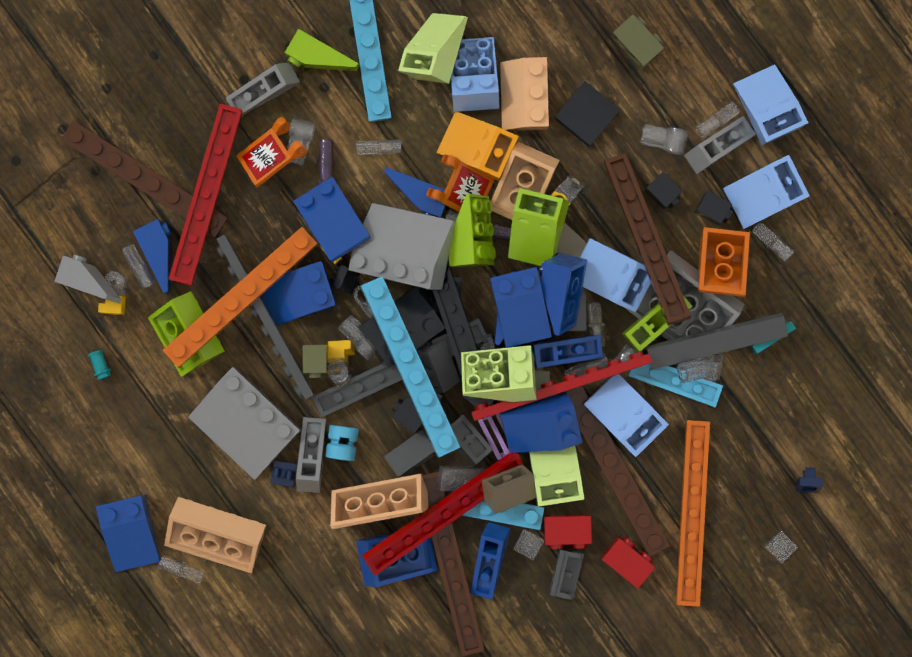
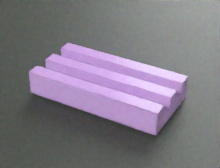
M500 413L496 414V417L504 431ZM492 416L478 420L490 446L493 448L497 460L509 454L510 451L507 449ZM488 419L504 452L499 453L483 422L484 420Z

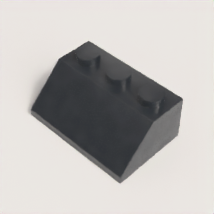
M414 287L394 301L415 349L445 329L433 308ZM374 316L359 325L358 329L382 365L390 368L395 362Z

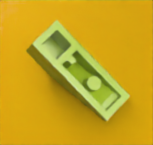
M300 29L297 30L285 51L288 57L287 61L298 68L302 65L306 68L349 71H357L359 69L357 62Z
M684 297L688 309L693 307L689 303V301ZM658 303L622 333L624 338L638 352L643 350L669 327L660 304Z

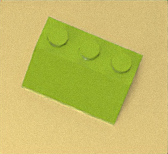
M190 291L170 300L150 315L148 319L163 346L166 347L204 313ZM215 336L180 368L176 365L175 367L180 376L183 377L225 351L221 342Z

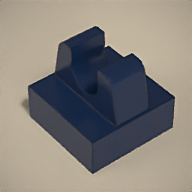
M274 460L270 483L294 487L298 464Z
M805 467L803 477H799L796 482V492L819 493L823 488V478H816L815 468Z

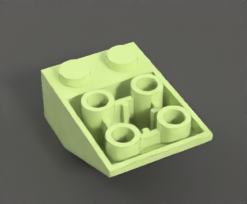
M432 13L405 47L398 71L417 80L449 84L468 17Z
M531 345L461 352L463 396L508 402L537 400L535 365Z
M575 446L557 451L529 452L538 507L584 500Z

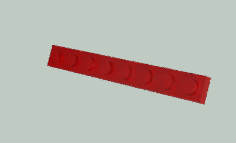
M221 103L219 105L170 272V281L188 286L193 284L243 113L242 109Z
M641 351L629 355L630 360L621 362V359L608 362V367L599 370L598 366L586 369V375L577 377V374L574 373L563 377L564 382L555 384L553 380L541 384L542 389L536 391L537 400L520 402L497 400V404L491 406L488 405V402L474 406L476 411L471 412L473 419L477 421L650 364L652 363L650 354L643 355Z
M518 453L507 454L364 553L362 557L374 576L485 500L482 480L523 465Z

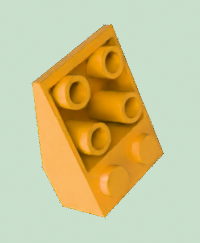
M455 112L437 150V154L442 156L444 154L452 155L474 169L499 181L519 136L492 124Z

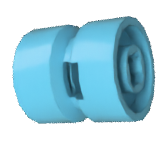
M330 425L328 438L331 442L327 444L325 457L355 461L356 447L353 444L358 441L359 429ZM340 437L346 438V444L339 443Z

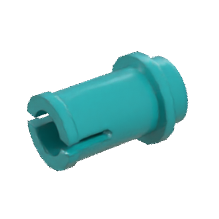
M98 350L88 354L95 371L94 377H97L98 381L110 377L112 370L111 368L108 369L103 351Z

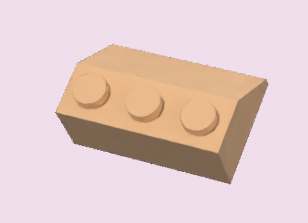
M547 57L520 58L500 62L502 129L506 131L548 130Z

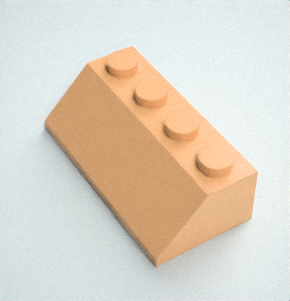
M416 474L332 490L331 529L423 513L429 509L428 489L422 475Z
M178 497L169 516L164 546L252 574L266 525Z

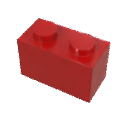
M589 514L544 516V544L549 545L550 549H563V545L573 544V548H586V544H592L591 516Z
M617 536L600 558L638 589L655 569V566L651 564L653 559L644 551L641 554L633 549L635 544L628 538L620 539Z

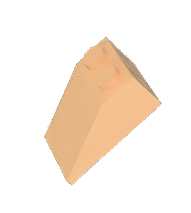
M517 142L492 197V211L512 220L519 188L545 194L560 160Z

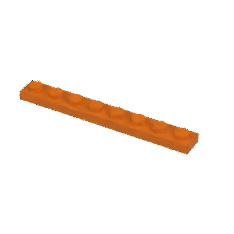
M301 227L162 351L180 368L311 252L318 243Z
M686 420L676 605L700 607L710 435L709 421Z

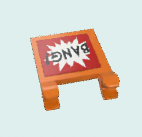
M284 117L278 118L270 130L236 155L256 187H259L292 160L303 157L307 153V149L300 141L292 143L289 150H287L278 137L291 130V125Z
M444 154L441 163L454 168L444 193L429 188L426 193L427 197L460 212L466 194L487 196L494 179L465 164L458 158Z

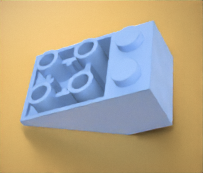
M494 37L461 40L451 75L453 112L499 109Z
M772 65L733 83L762 146L808 124L798 100L776 65Z
M789 155L723 188L729 202L732 203V208L743 229L810 196Z
M589 238L580 258L587 259L583 287L636 313L651 283L644 264Z
M619 374L611 376L584 403L589 411L635 457L669 425Z

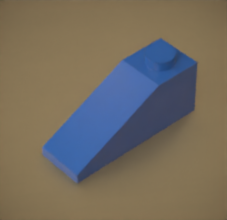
M387 167L385 168V175L420 212L442 218L446 206L427 197L426 193L429 188L440 190L443 193L445 189Z
M157 219L133 231L163 293L169 294L171 293V281L169 280L171 272V239L169 236L172 233L166 222L162 223V221Z
M600 335L527 343V346L531 345L535 368L603 358Z
M488 522L481 535L470 594L493 599L511 528Z

